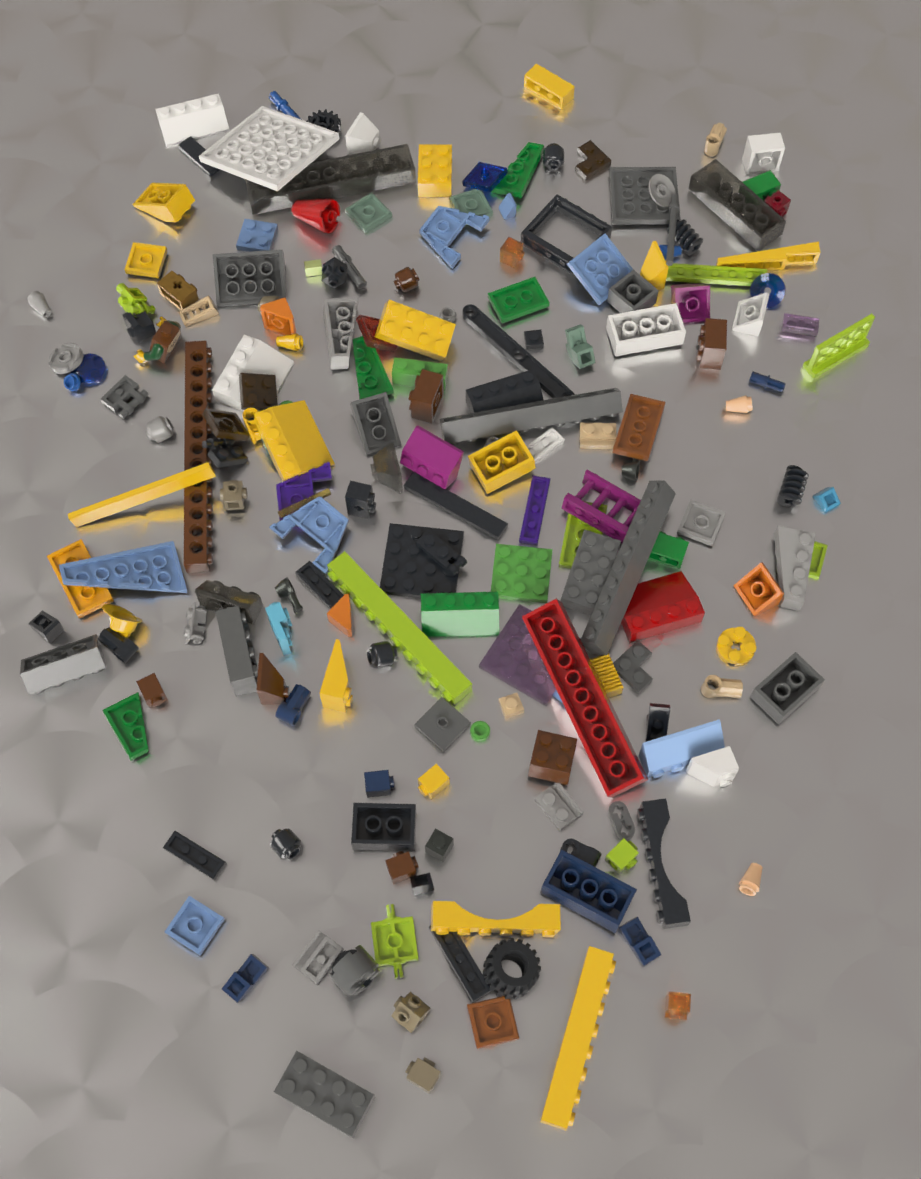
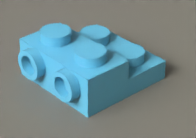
M274 602L269 607H266L265 610L281 651L286 656L291 654L289 646H292V642L290 640L291 631L289 627L292 626L287 608H282L280 602Z

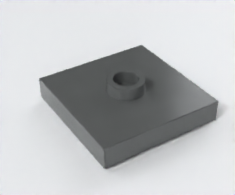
M441 697L414 726L441 751L445 752L471 725V722Z

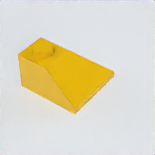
M653 241L641 268L640 275L656 289L662 290L665 287L669 267L666 265L665 258L657 241Z

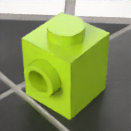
M623 838L606 855L605 861L620 875L626 868L630 870L638 862L636 859L639 854L638 848L633 842H627Z

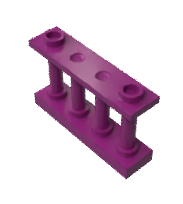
M587 469L582 481L585 485L576 496L567 493L561 509L609 537L621 541L622 544L641 500ZM592 488L600 493V495L592 505H589L582 501V499ZM606 498H609L616 502V504L606 515L599 511L598 508ZM622 507H625L632 511V513L622 524L615 520L614 517Z

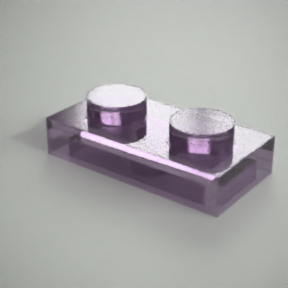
M784 313L781 332L817 337L819 318Z

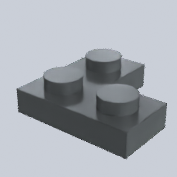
M639 640L613 662L617 674L638 694L653 680L640 667L652 656V652Z

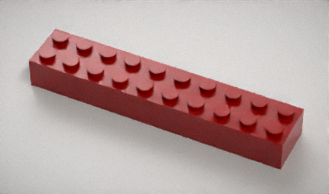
M556 598L522 616L607 797L613 798L649 780L563 603Z

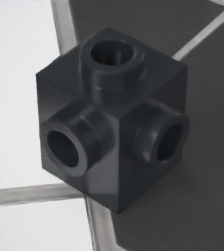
M336 257L328 260L323 264L321 281L334 289L344 284L347 279V264Z

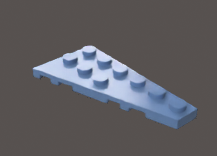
M174 541L59 565L63 585L187 593Z

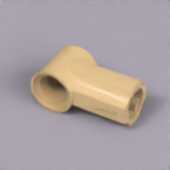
M714 124L710 134L707 135L704 147L706 155L716 156L718 154L719 147L727 132L724 124Z
M709 675L701 685L700 690L706 698H713L715 696L741 698L743 683L737 679H724L717 675ZM708 684H712L715 689L709 688Z

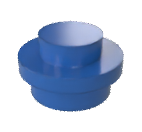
M71 373L64 378L66 389L77 391L80 388L81 381L77 374Z

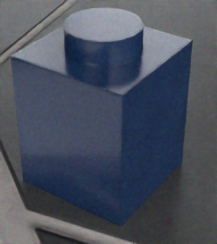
M389 770L364 772L367 798L391 795V788L395 787L394 777L389 776Z

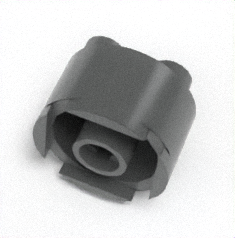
M362 945L355 947L357 952L353 955L351 952H348L333 967L332 970L335 973H329V977L346 996L360 993L365 987L363 983L367 979L372 980L380 972L378 969L379 964Z

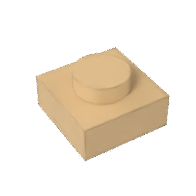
M517 692L499 698V704L505 719L524 713V708Z

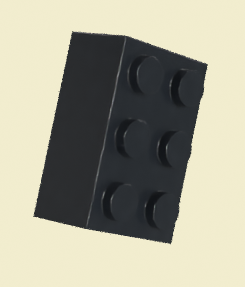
M353 803L351 837L353 850L415 851L416 804Z

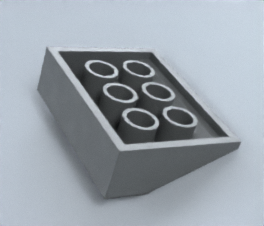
M283 250L213 254L217 307L256 305L264 296L286 298Z

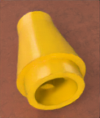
M298 333L277 336L276 345L277 347L298 351L303 348V336Z

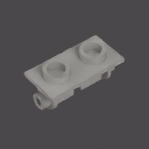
M196 602L193 603L191 608L188 607L186 612V619L189 620L183 636L186 637L185 644H188L190 640H193L195 644H200L204 639L205 627L199 626L198 623L205 624L207 610L202 605L196 607Z

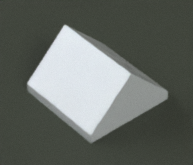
M768 292L738 302L732 327L733 331L759 336L768 303Z

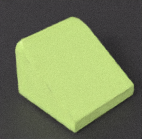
M321 259L304 261L306 277L322 275Z

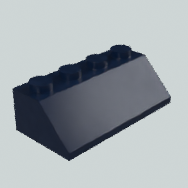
M561 849L542 885L540 893L616 933L637 889Z

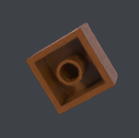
M706 318L704 325H701L700 335H698L697 346H699L697 351V361H700L699 368L721 370L727 350V320Z
M422 369L420 376L417 375L415 389L411 390L409 394V400L411 401L409 410H411L412 418L433 423L444 395L442 374Z
M538 730L528 776L568 785L578 739Z

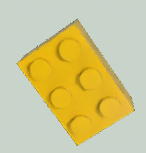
M419 144L418 197H451L452 145Z
M517 430L468 455L470 466L487 494L536 469L535 460Z

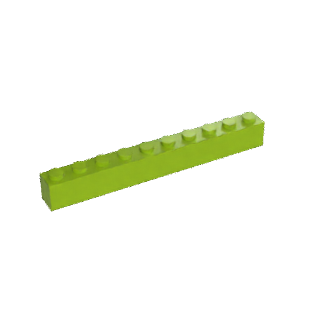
M345 551L327 564L329 578L333 582L337 581L340 584V589L343 593L349 594L353 598V603L365 611L366 617L378 624L377 627L382 634L386 633L390 637L391 643L403 651L404 657L416 664L417 671L429 678V683L432 687L438 688L442 692L441 695L447 702L451 701L456 705L472 691V683Z

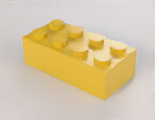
M389 299L384 305L375 338L442 361L446 358L456 324Z

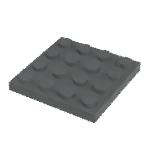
M609 167L612 225L669 224V206L662 207L652 199L649 192V180L656 174L665 175L673 183L675 192L678 195L676 167ZM680 207L679 212L677 213V219L681 220Z

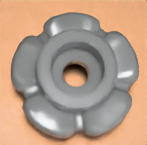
M452 307L443 308L439 315L441 319L451 323L456 320L455 317L457 316Z

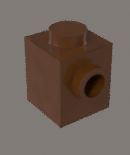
M404 851L397 852L392 855V858L385 860L393 885L410 877L417 876L416 869L419 866L415 856L411 857L409 851L405 853Z

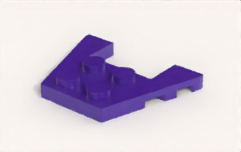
M330 462L324 463L323 466L316 469L308 470L305 474L297 475L276 484L280 521L285 516L291 515L302 506L314 500L313 482L332 480Z

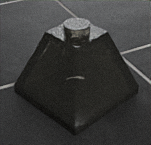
M389 443L372 456L371 472L372 475H376L378 482L398 493H402L403 486L400 466L394 444Z

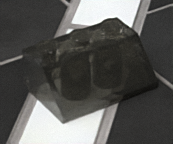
M206 580L195 590L199 604L205 606V609L215 612L239 606L240 611L245 612L246 620L251 624H255L263 606L261 597L257 593H247L236 586L228 587L216 580L213 582Z

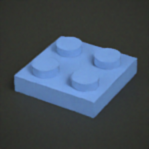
M244 219L236 244L237 250L249 252L271 250L278 225Z
M189 896L165 930V933L201 956L225 919Z

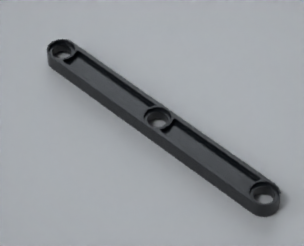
M472 304L464 306L462 310L463 319L522 372L534 369L541 389L551 398L576 395L479 308ZM473 311L475 312V314L473 316L466 315V312ZM516 353H521L523 357L521 359H517L514 357V355Z

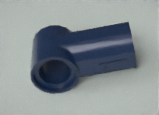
M296 684L286 701L279 705L275 717L294 726L301 716L302 708L310 697L311 691L302 685Z

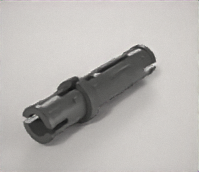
M341 245L335 246L332 249V253L337 259L347 264V274L359 290L365 288L367 282L352 263V258L344 252Z

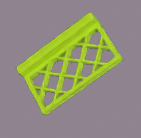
M871 313L817 345L812 357L805 361L802 367L814 379L868 347L870 341L866 337L875 316Z

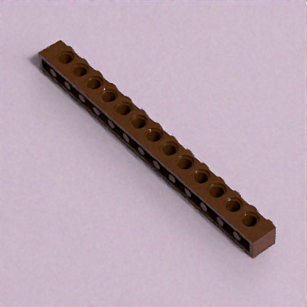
M207 340L185 342L184 471L207 462L211 466L213 465V461L208 456L210 449L203 448L202 442L207 441L209 434H212V430L203 416L205 408L212 409L209 408V403H212V393L209 392V388H212V378L209 377V373H212V363L209 362V358H212V348L208 347ZM213 478L184 488V567L187 573L210 572V565L213 564L212 553H210V548L213 547L212 536H210V531L213 530L212 520H210V514H213L212 503H210L213 492L210 482L213 481Z

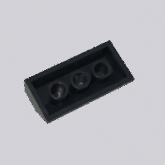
M534 369L466 389V403L470 413L544 400L540 382Z

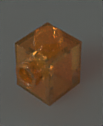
M508 237L500 248V262L515 268L524 257V244Z

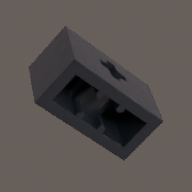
M350 480L345 495L347 513L369 519L371 513H374L376 508V502H374L375 493H373L372 485Z

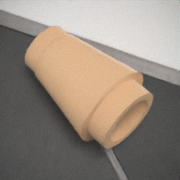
M745 395L726 401V412L748 413V411H752V398Z
M757 863L750 864L739 882V889L742 893L754 896L756 892H759L763 869L761 865Z

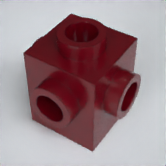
M778 190L764 200L762 213L775 222L786 215L791 199Z

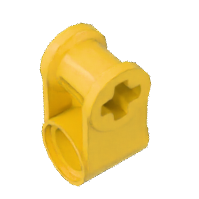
M250 407L245 409L242 415L253 444H256V441L261 440L262 437L254 420L249 419L254 418V414L258 411Z

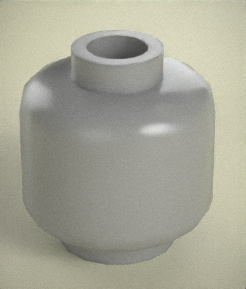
M159 416L147 423V431L145 432L151 441L154 440L157 443H161L173 435L172 430H174V427L167 417Z

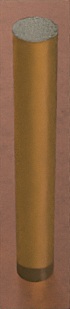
M327 488L277 511L280 518L285 517L319 496L322 498L330 496L331 492Z

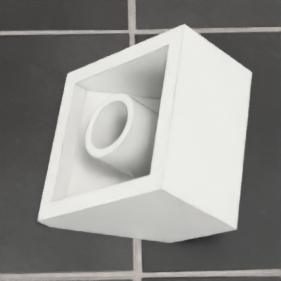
M728 746L691 758L686 772L688 775L713 787L718 785L725 787L732 783L739 770V766L731 747Z

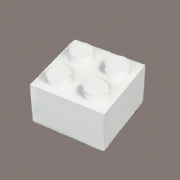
M781 133L747 137L742 157L746 174L765 173L770 170L772 172L779 171L785 150Z

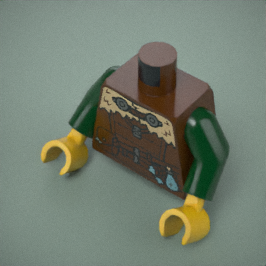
M161 316L159 323H156L159 329L152 338L150 351L144 353L139 349L133 357L139 363L145 360H158L165 364L181 340V325L176 321H167Z

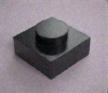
M541 329L524 331L526 350L544 348Z
M430 873L410 877L414 895L434 891Z

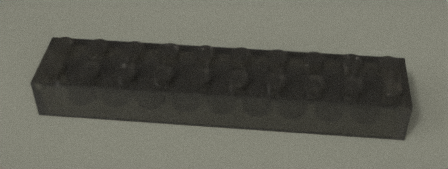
M408 144L312 162L278 191L247 179L244 180L252 214L256 215L292 208V205L297 200L337 199L416 183V173Z

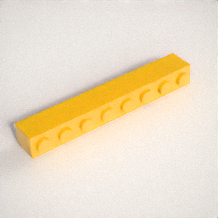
M591 946L587 950L540 1120L541 1123L565 1131L568 1125H573L576 1114L572 1112L574 1103H579L582 1090L578 1089L580 1080H585L588 1069L584 1067L586 1058H591L594 1047L590 1045L591 1038H596L599 1029V1024H596L597 1016H602L605 1003L601 1002L603 994H608L611 983L607 981L609 973L613 974L616 961L613 960L614 953Z

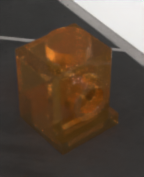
M669 991L665 1001V1018L687 1020V1015L690 1013L691 994Z

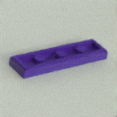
M532 475L519 543L538 545L551 478Z

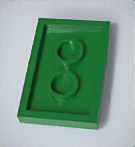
M536 277L488 293V299L502 324L547 308L550 304Z

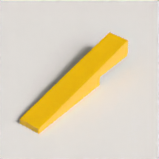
M819 241L720 257L717 259L716 266L784 270L785 264L817 263L821 253Z

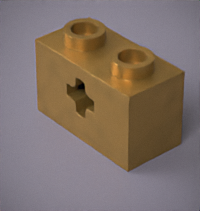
M170 271L157 282L160 294L180 310L199 300L197 288L192 283L186 282L182 275H177L174 271Z

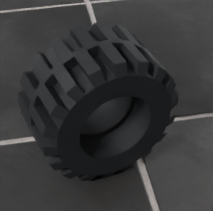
M509 938L508 941L505 939L501 940L499 944L497 943L492 948L483 964V967H485L483 976H487L484 980L486 985L490 984L489 989L492 992L496 990L497 996L505 995V999H510L512 996L514 999L519 998L521 995L523 997L530 991L540 976L541 966L538 965L540 958L535 957L536 950H531L529 943L524 945L521 939H518L517 942L514 941V938ZM512 960L517 963L521 969L522 977L514 978L507 975L502 968L501 961Z

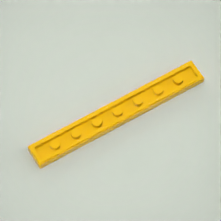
M207 462L68 513V518L77 528L216 477L215 471Z

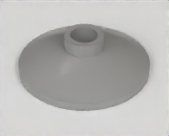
M656 174L649 180V192L652 199L658 205L668 207L671 203L672 195L676 194L671 180L663 174Z

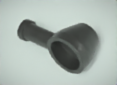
M633 458V462L623 464L622 476L637 481L641 460Z
M288 577L281 580L275 587L277 594L280 598H289L294 608V613L301 611L303 607L297 599Z

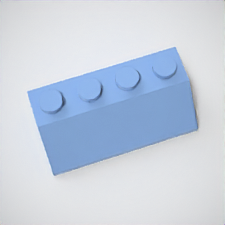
M720 720L712 721L644 742L638 757L647 777L653 776V778H658L667 771H680L684 766L689 765L691 758L725 748Z

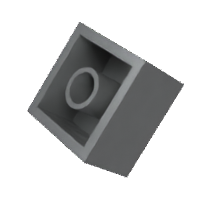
M633 269L609 288L607 302L620 313L647 309L656 304L659 290Z

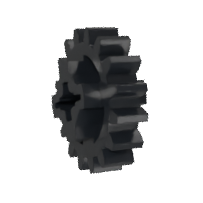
M327 109L324 112L318 110L317 114L312 112L313 116H308V120H306V122L337 133L341 131V119L338 118V114L333 115V111L328 113Z

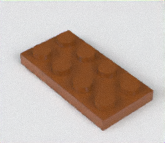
M630 394L612 453L649 461L666 402Z

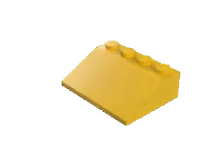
M305 400L270 407L254 414V422L282 482L297 475L305 474L313 468L321 467L327 462H330V466L335 465Z

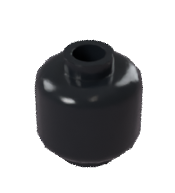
M552 143L544 148V166L551 170H556L564 164V149L559 144Z
M388 641L373 643L367 650L368 662L375 668L391 666L397 657L396 647L392 646Z
M278 829L272 834L270 847L281 859L291 860L301 851V840L291 829Z

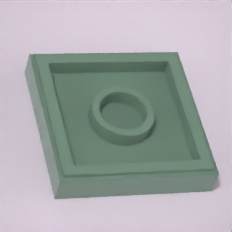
M481 187L449 197L453 209H458L459 212H472L482 217L483 215H493V210Z
M372 192L345 209V213L365 233L392 217V212Z

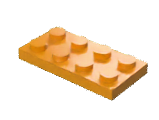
M82 539L47 555L79 619L102 608L104 604L114 602L108 588L63 585L59 568L60 564L91 558Z

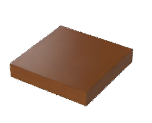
M505 996L467 1004L477 1049L519 1040L510 999H505Z

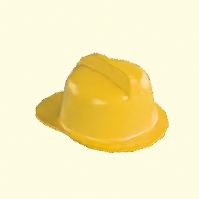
M104 604L102 606L104 612L110 616V628L123 637H130L131 633L135 631L137 624L143 621L123 607L113 604Z

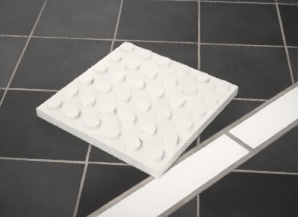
M261 106L199 155V159L202 163L278 191L338 141L340 137L339 133Z

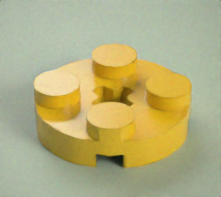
M740 626L724 630L720 634L716 645L719 658L727 664H735L734 666H742L750 662L757 649L753 636ZM733 643L739 644L740 650L732 649Z

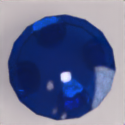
M83 354L82 362L71 373L77 374L81 383L101 382L106 370L105 361L96 354Z

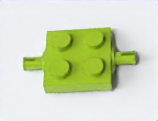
M391 904V913L390 906L386 905L387 918L382 921L371 922L375 961L379 966H393L394 978L399 979L398 970L400 978L404 977L402 965L406 962L418 961L419 959L413 916L397 917L395 915V905Z

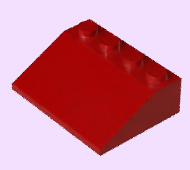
M682 571L638 583L621 623L629 643L700 623L703 620L705 611L698 595Z

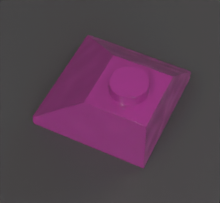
M671 285V303L677 304L683 323L700 322L710 318V285Z

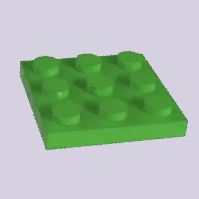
M496 544L491 592L498 591L499 599L547 603L552 549Z

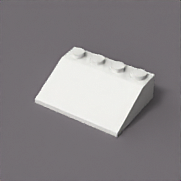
M244 334L212 389L215 402L244 412V410H241L239 374L275 375L278 394L295 364L294 361L261 340Z

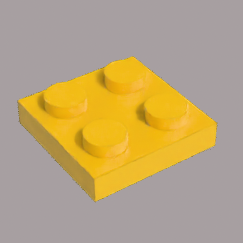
M133 242L124 269L125 273L159 278L166 258L167 247Z

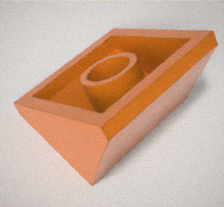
M286 298L261 305L260 311L264 329L283 336L296 334L294 317Z
M763 562L733 585L753 616H757L779 605L784 595V592Z

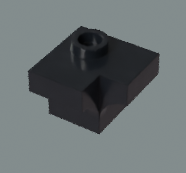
M145 311L138 315H133L131 312L122 315L129 336L135 338L138 343L156 334L154 324Z

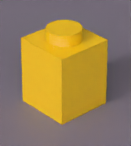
M436 763L418 778V789L423 796L428 795L432 800L450 785V778Z

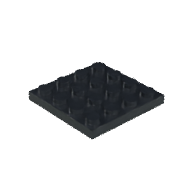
M390 523L380 588L387 595L421 598V594L456 593L459 569L458 573L452 576L416 545V541L429 529L461 555L464 531ZM452 559L449 563L453 564L455 561Z

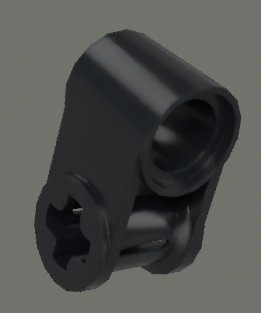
M572 838L565 840L561 847L565 852L568 851L569 847H572L571 855L594 867L597 866L602 855L597 849Z

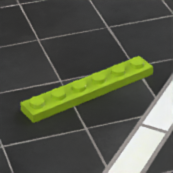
M673 263L672 266H668L666 281L766 287L767 269Z

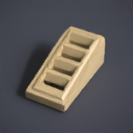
M208 295L179 311L185 327L212 318L218 315L219 312L214 301Z

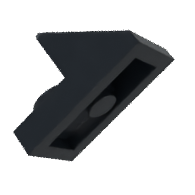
M43 610L28 623L48 643H52L64 631L58 619Z
M650 703L646 719L645 742L667 736L670 705Z

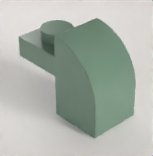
M580 324L566 329L567 343L565 345L573 363L579 369L596 363L593 347L586 340L584 326Z

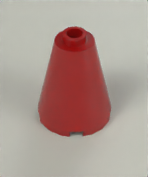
M333 199L297 200L291 208L294 217L323 233H332L338 225L336 219L337 216H340V206Z

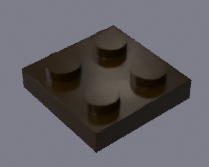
M239 374L241 410L251 407L257 409V411H262L278 406L275 375Z
M205 408L203 416L217 438L233 439L235 441H247L250 435L236 413Z

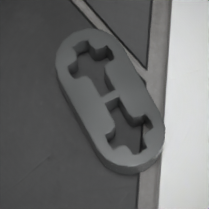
M613 802L609 807L608 815L616 835L621 840L623 838L630 840L634 836L635 826L629 811L623 802ZM615 807H617L618 810H623L621 812L622 819L619 818L617 813L613 814ZM622 823H624L626 828L631 829L628 835L625 832L621 833Z

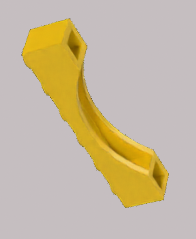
M433 901L431 904V931H436L438 935H447L449 932H457L458 935H470V932H479L481 936L492 935L491 933H500V936H512L513 933H521L523 937H532L534 934H542V937H554L561 930L560 904H538L532 910L520 916L499 920L474 915L463 909L455 901Z

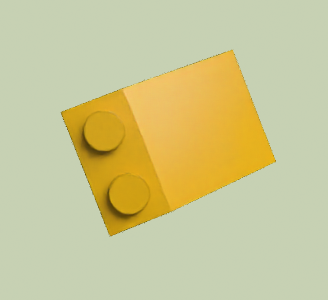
M151 183L132 205L162 221L178 222L182 218L181 216L191 208L195 199L186 184Z
M336 639L319 694L324 708L346 713L347 706L350 707L352 704L353 695H351L352 688L349 687L341 643L339 639Z

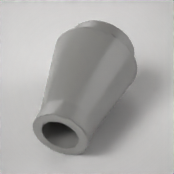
M34 291L28 296L29 305L43 317H48L52 313L43 293Z

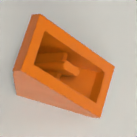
M345 594L327 612V617L331 624L348 637H352L349 594Z

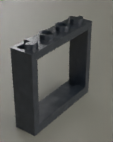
M556 194L521 232L520 244L575 276L567 266L574 258L535 234L556 211L599 235L598 238L606 233L610 239L612 226Z

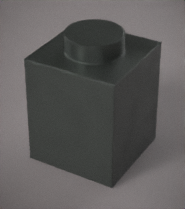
M435 828L425 845V852L444 862L454 845V838Z

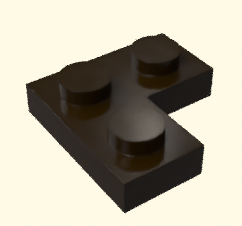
M591 140L578 147L577 152L585 160L575 166V171L585 180L611 165V159Z

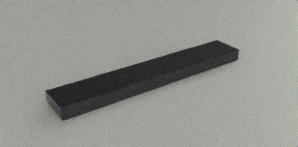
M414 471L404 484L406 490L496 540H499L508 527L507 522L449 490L441 488Z

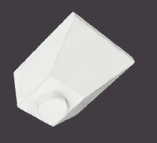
M360 112L345 135L347 157L350 160L372 154L381 143L379 130L364 113Z

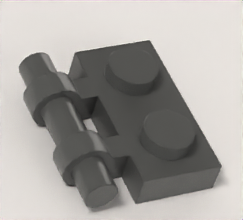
M125 375L101 398V402L114 412L121 408L122 410L118 414L124 419L127 415H131L134 412L133 409L138 404H142L145 401L144 398L148 395V392L143 389L138 393L139 385ZM130 397L134 398L129 404L126 403Z

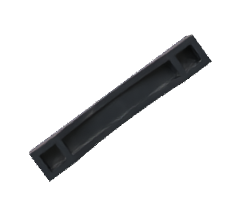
M665 798L642 801L640 808L637 809L639 821L643 823V828L641 829L642 840L647 843L645 857L651 864L649 877L650 881H654L655 885L653 898L654 902H658L659 906L657 911L658 923H662L663 929L688 926L691 920L687 900L670 883L661 858L662 836L670 820L667 800Z

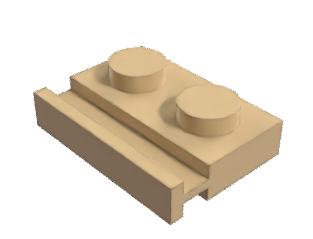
M580 422V449H613L617 438L616 423Z

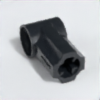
M110 627L104 628L98 638L99 642L110 649L123 663H126L139 649L133 641L127 637L123 638Z

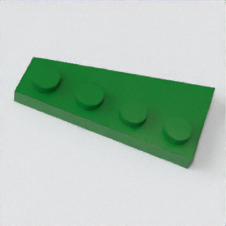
M528 142L517 155L516 161L511 162L505 174H501L498 178L499 181L490 187L491 193L502 195L510 193L513 197L522 198L543 154L544 145Z
M366 334L352 339L359 400L385 392L387 395L393 394V387L370 335Z

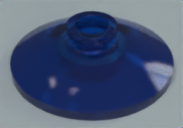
M764 273L755 278L750 288L751 297L763 294L765 288H770L771 293L769 294L766 308H773L781 303L785 296L786 288L783 280L778 275Z

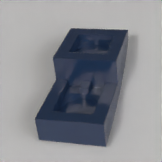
M638 917L618 927L643 966L662 955Z
M250 954L240 969L232 974L222 987V990L239 1003L269 967L254 954Z

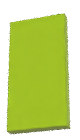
M601 504L598 510L606 514L608 505ZM568 513L559 567L571 569L584 529L603 535L601 531Z

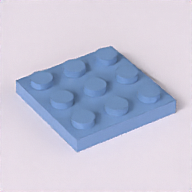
M606 233L567 264L598 305L608 298L609 288L633 270Z

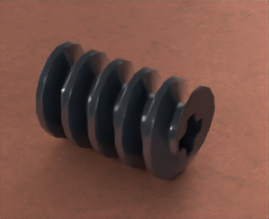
M677 219L675 242L679 244L688 256H691L700 248L703 238H699V234L695 233L693 228L690 229L691 225L686 224L687 221L685 219L681 221Z
M789 465L786 468L783 484L777 498L780 505L790 507L799 505L802 502L801 498L804 495L803 492L805 491L809 474L799 466Z

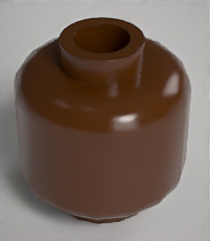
M405 267L395 273L396 280L393 282L397 290L401 289L404 293H407L418 286L420 279L414 268Z

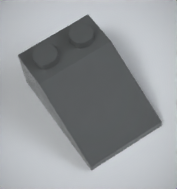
M386 392L350 403L366 455L401 445Z

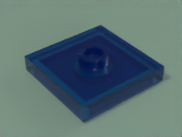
M479 162L463 179L462 184L464 187L492 192L506 176L508 170L506 167Z

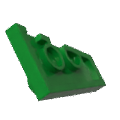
M139 692L102 710L130 761L149 752Z

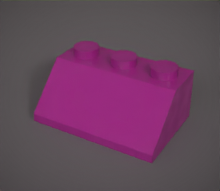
M417 425L402 450L400 464L441 488L447 489L457 479L464 451Z

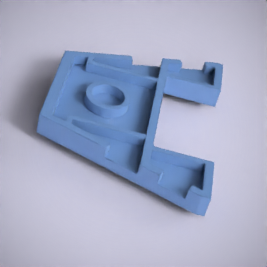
M438 205L419 232L447 265L453 269L461 259V254L449 248L450 244L466 224L482 231L490 219L487 215H483V217L477 216L472 212L463 213L459 212L458 209Z
M319 496L291 515L285 516L276 524H272L269 528L280 538L284 539L293 527L297 525L325 549L312 563L326 575L328 573L327 564L334 559L349 519Z

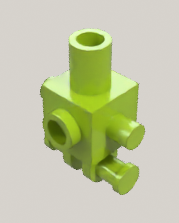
M124 283L117 285L116 290L121 295L118 298V303L126 312L136 315L144 311L147 315L155 313V307L146 304L147 297L138 288H128Z

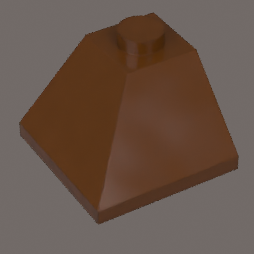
M259 653L256 691L260 702L267 705H280L289 696V686H286L284 678L265 654Z

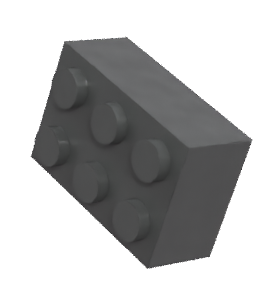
M795 652L756 686L750 697L779 725L821 687L825 679Z

